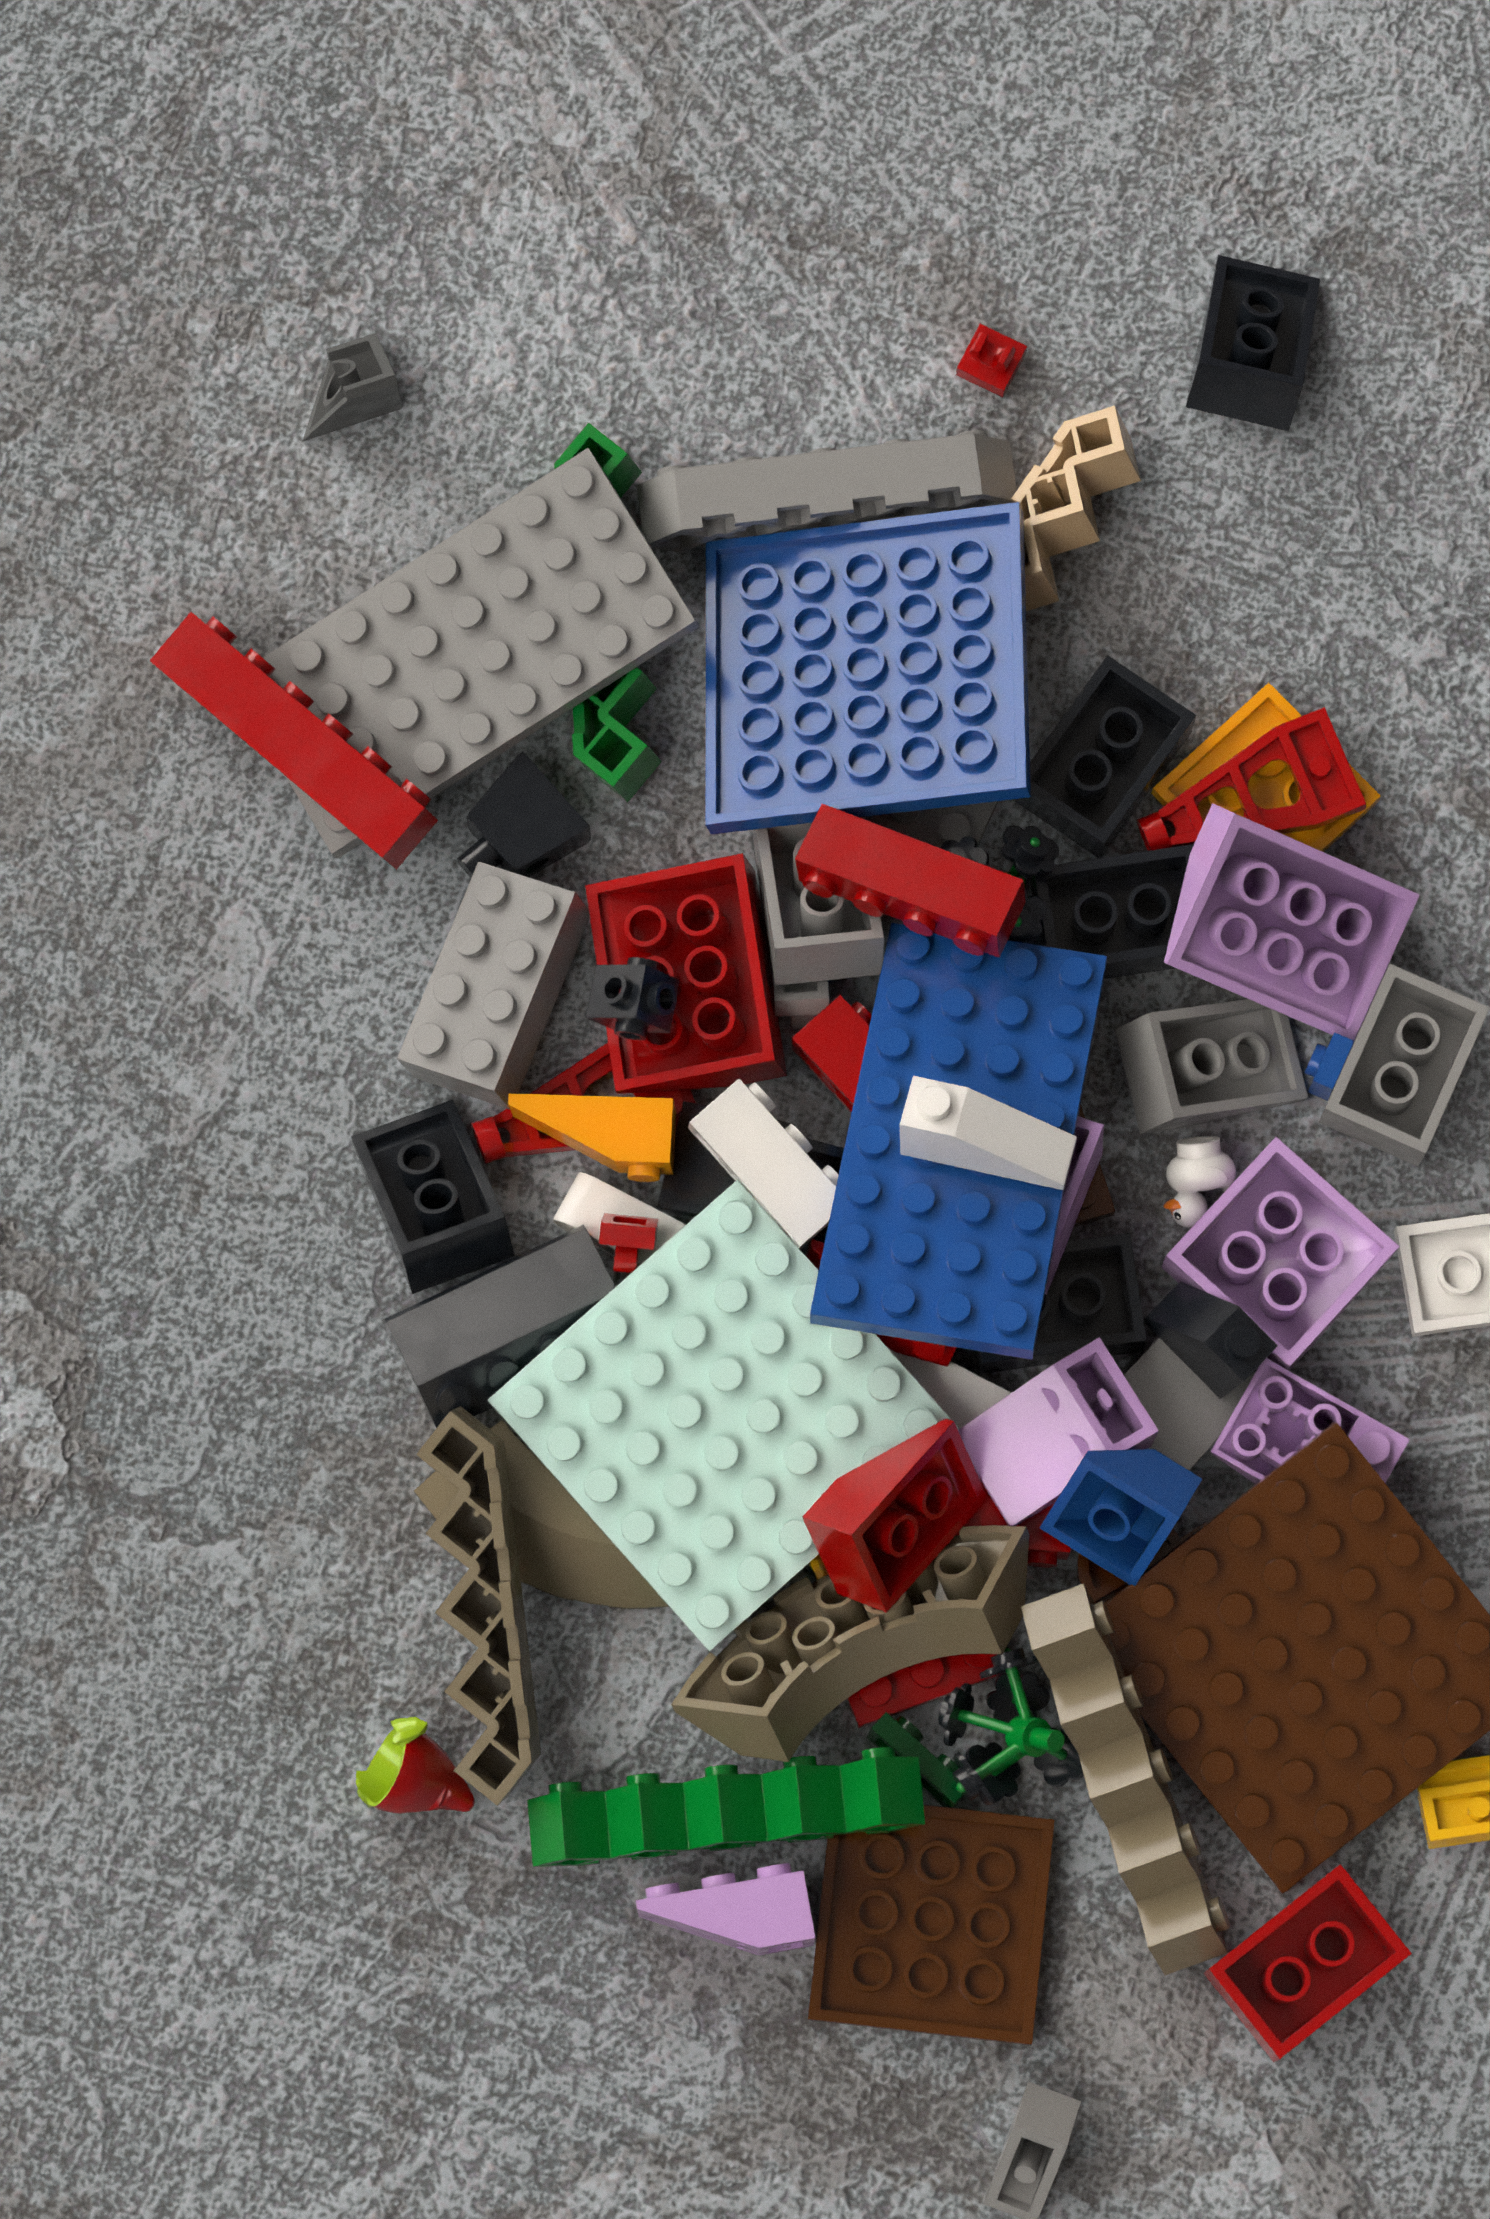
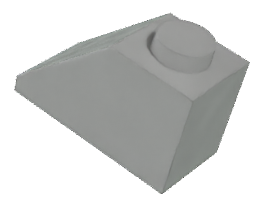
M1028 2081L989 2185L984 2205L1021 2219H1039L1067 2149L1081 2101Z

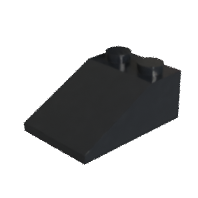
M1218 255L1193 364L1186 407L1289 431L1303 388L1320 278Z
M453 1100L351 1136L393 1250L412 1294L515 1256L505 1215Z

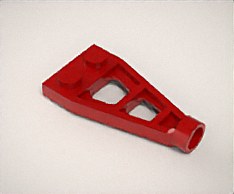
M1323 707L1272 728L1159 809L1158 812L1137 819V825L1147 851L1194 844L1204 823L1198 810L1199 803L1225 787L1234 789L1244 812L1243 817L1281 834L1320 828L1365 810L1366 802L1326 709ZM1272 761L1285 762L1288 764L1300 792L1299 800L1295 804L1286 807L1264 809L1257 806L1248 790V782L1253 774ZM1166 821L1171 822L1175 826L1176 832L1172 837H1169L1164 823Z
M608 1042L530 1094L585 1096V1092L590 1085L612 1072ZM690 1089L632 1093L633 1097L673 1098L676 1108V1126L683 1101L695 1103ZM505 1109L493 1117L490 1116L471 1123L485 1164L505 1157L575 1150L549 1135L541 1134L536 1128L513 1117L510 1109ZM504 1128L508 1131L510 1135L508 1143H502L498 1129Z

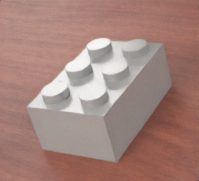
M812 823L754 829V856L774 985L880 975L884 949L881 917L865 914L858 910L852 901L834 894L831 898L818 896L807 890L802 882L799 881L795 857Z
M1390 963L1318 1123L1415 1166H1419L1429 1148L1490 1007Z

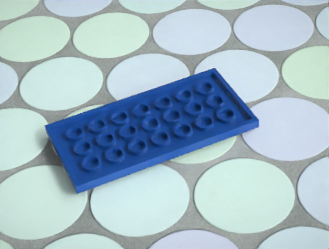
M891 923L810 1310L811 1324L1033 1360L1064 1190L901 1155L900 1121L913 1076L968 1087L1075 1136L1106 972L1107 956L1007 941L1000 958L985 952L983 955L977 956L961 950L954 944L953 940L933 933L932 936H923L911 931L904 924Z

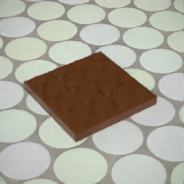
M924 1805L925 1824L888 1833L867 1835L866 1832L838 1834L834 1835L832 1839H827L808 2020L1031 2046L1055 1820Z

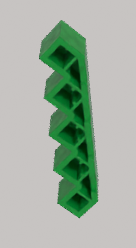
M588 423L554 463V469L589 448L617 494L622 498L642 472L628 453ZM637 667L573 707V755L589 772L626 802L631 800L662 762L647 744L626 728L627 724L657 690L648 677Z
M880 1747L861 1751L862 1760L843 1765H817L816 1756L792 1757L789 1762L783 1761V1769L763 1774H739L738 1765L733 1764L710 1766L704 1768L705 1777L683 1783H660V1774L644 1773L627 1776V1786L607 1791H582V1782L548 1785L549 1794L527 1800L533 1867L584 1866L600 1864V1860L676 1856L678 1852L709 1849L713 1852L756 1847L758 1843L774 1841L796 1843L832 1839L834 1835L866 1832L867 1835L888 1833L925 1824L919 1757H896L894 1747Z

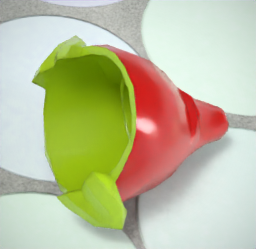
M417 1717L399 1718L390 1721L393 1730L384 1739L367 1770H356L357 1794L368 1808L374 1807L377 1810L398 1814L439 1809L468 1812L471 1811L475 1804V1798L468 1784L454 1771L456 1766L448 1754L426 1734L428 1723Z

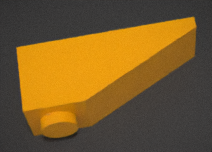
M509 1093L508 1105L513 1117L618 1173H628L627 1178L629 1180L656 1182L660 1180V1174L673 1175L676 1108L673 1098Z

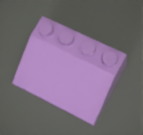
M1212 803L1190 852L1164 963L1333 1035L1335 1032L1354 1041L1419 898V894Z

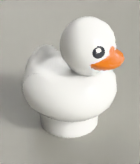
M1196 1136L1176 1141L1177 1156L1167 1166L1166 1177L1168 1184L1178 1193L1174 1199L1165 1202L1163 1207L1168 1209L1176 1223L1183 1227H1193L1208 1210L1206 1199L1198 1191L1221 1188L1225 1192L1235 1181L1236 1168L1234 1162L1228 1154L1221 1151L1220 1138L1216 1136Z

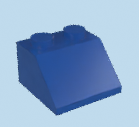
M1155 1449L1087 1451L1039 1528L1124 1582L1135 1586L1181 1517L1202 1478Z

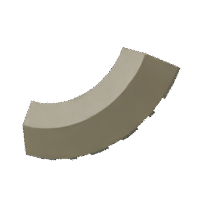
M502 1420L491 1427L490 1430L504 1440L521 1582L555 1597L604 1605L610 1608L649 1609L651 1607H668L664 1600L535 1454L513 1434L505 1422ZM435 1471L414 1490V1493L433 1517L437 1519L459 1489Z
M1001 1525L962 1527L959 1531L960 1535L954 1536L887 1613L837 1594L829 1574L813 1583L809 1581L808 1577L801 1579L773 1597L776 1606L757 1615L750 1622L744 1620L736 1627L734 1631L737 1637L717 1656L711 1652L708 1653L687 1679L671 1705L674 1711L741 1756L789 1762L802 1741L828 1713L857 1691L876 1680L900 1669L941 1657L962 1654L1003 1655L1023 1617L1021 1606L1025 1605L1029 1532L1027 1528Z

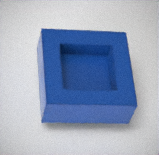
M1334 1032L1328 1047L1317 1043L1304 1072L1314 1077L1308 1093L1328 1101L1354 1043L1353 1040Z

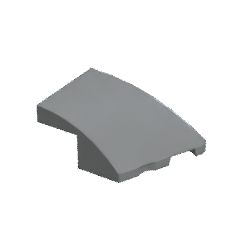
M1158 1336L1146 1350L1131 1360L1121 1370L1159 1430L1152 1446L1148 1449L1159 1451L1187 1470H1190L1219 1438L1255 1374L1253 1372L1242 1384L1219 1399Z

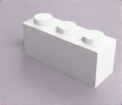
M737 1079L689 1122L688 1129L727 1173L746 1188L795 1245L802 1249L828 1226L839 1175L829 1165L821 1170L807 1155L813 1149L809 1141L793 1124H790L785 1129L770 1113L776 1108L775 1104L755 1082L747 1087L740 1079Z

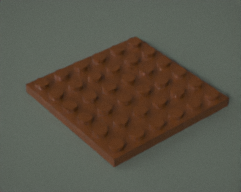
M1336 1421L1147 1569L1135 1586L1128 1584L1105 1603L1115 1628V1632L1109 1635L1125 1676H1134L1142 1695L1144 1706L1138 1708L1140 1715L1282 1894L1490 1731V1614Z

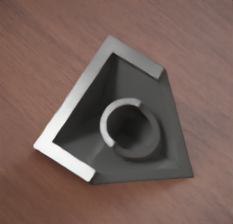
M376 333L326 349L329 359L302 442L402 409L395 373Z

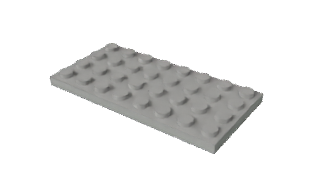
M587 448L263 658L276 669L270 675L273 681L282 688L291 681L314 701L308 710L322 721L329 713L351 731L353 735L347 743L360 754L369 746L388 762L392 768L386 775L391 780L401 786L408 779L432 799L700 626L595 456ZM287 778L333 856L338 859L363 843L355 834Z

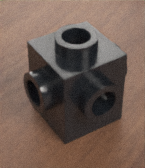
M630 957L628 958L627 965H596L586 1018L613 1029L614 1034L619 1037L631 1040H646L647 1033H670L674 1010L677 1005L680 980L659 971L660 964L646 958Z

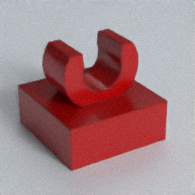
M980 323L956 368V375L1003 398L1026 355L1027 346Z
M604 1213L600 1226L599 1244L616 1246L613 1271L632 1273L637 1268L639 1248L654 1250L657 1241L659 1219Z

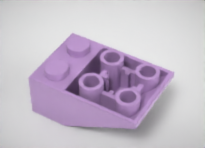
M1100 1337L1054 1363L958 1430L981 1483L1008 1526H1017L1054 1504L1087 1451L1148 1449L1152 1446L1159 1432Z
M1266 1358L1258 1367L1210 1453L1256 1484L1336 1421L1386 1483L1410 1439Z
M790 1863L758 1868L757 1879L736 1882L734 1873L702 1878V1889L680 1892L679 1883L654 1886L645 1889L646 1899L636 1900L638 1916L640 1918L759 1956L814 1946L815 1932L804 1870L791 1872Z

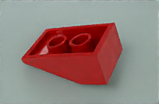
M945 1418L837 1478L802 1518L837 1594L887 1613L988 1498L955 1422Z

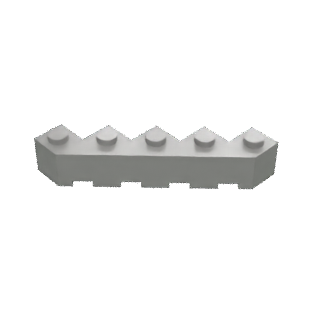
M971 430L956 436L913 441L909 439H895L879 445L846 449L819 448L808 453L778 457H743L733 462L693 467L674 465L659 469L656 477L637 485L642 532L650 547L679 553L686 552L718 537L733 539L786 532L793 528L803 530L858 523L869 519L881 520L1013 503L1011 498L1017 491L1010 441L989 437L987 432L983 430Z

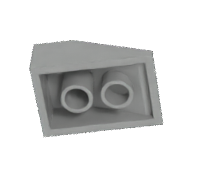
M1244 999L1150 1012L1115 1029L1140 1134L1189 1127L1308 1099L1288 1016L1252 1000Z

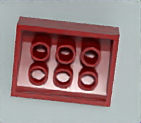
M743 853L585 885L597 965H627L628 958L630 957L646 958L660 964L659 971L680 980L677 1005L674 1010L670 1033H647L646 1040H631L615 1035L613 1029L606 1027L614 1086L617 1094L730 1087L737 1079H740L744 1084L787 1076L778 1017H775L773 981L756 872Z

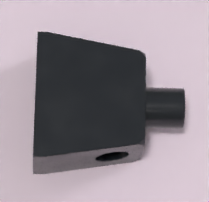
M522 751L468 813L466 817L468 829L478 841L461 854L457 861L470 878H472L478 862L494 867L500 865L504 870L531 877L586 845L591 840L590 825Z

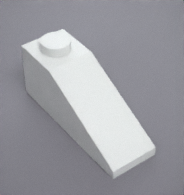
M913 1076L900 1121L901 1155L1064 1190L1077 1141V1136L968 1087Z

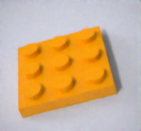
M1268 682L1156 784L1151 794L1165 806L1272 728L1302 715ZM1283 761L1270 762L1253 774L1248 782V790L1254 803L1264 809L1291 806L1300 798V792L1288 764ZM1350 765L1365 799L1366 809L1314 830L1283 835L1324 852L1379 802L1381 795ZM1225 787L1208 796L1198 805L1203 822L1212 803L1240 816L1244 815L1234 789L1230 787Z

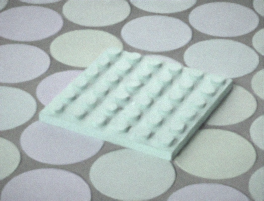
M738 1180L487 1400L709 1652L819 1554L802 1516L837 1478L945 1418L951 1420L876 1334L810 1323V1310L819 1270Z

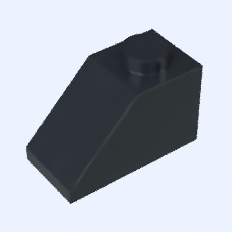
M1183 1282L1178 1283L1144 1318V1323L1219 1399L1242 1384L1278 1346L1239 1306Z

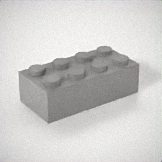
M482 862L477 863L397 1057V1060L414 1078L510 1109L508 1105L509 1093H519L590 919L589 909L577 893Z

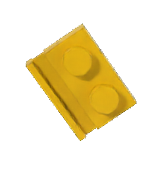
M1490 1755L1451 1761L1417 1788L1418 1802L1429 1849L1490 1840Z

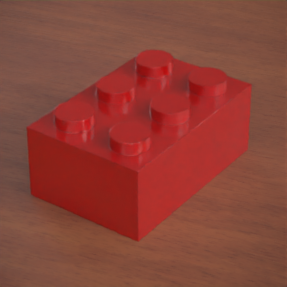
M1339 1864L1203 1974L1270 2059L1276 2062L1412 1953L1343 1866Z

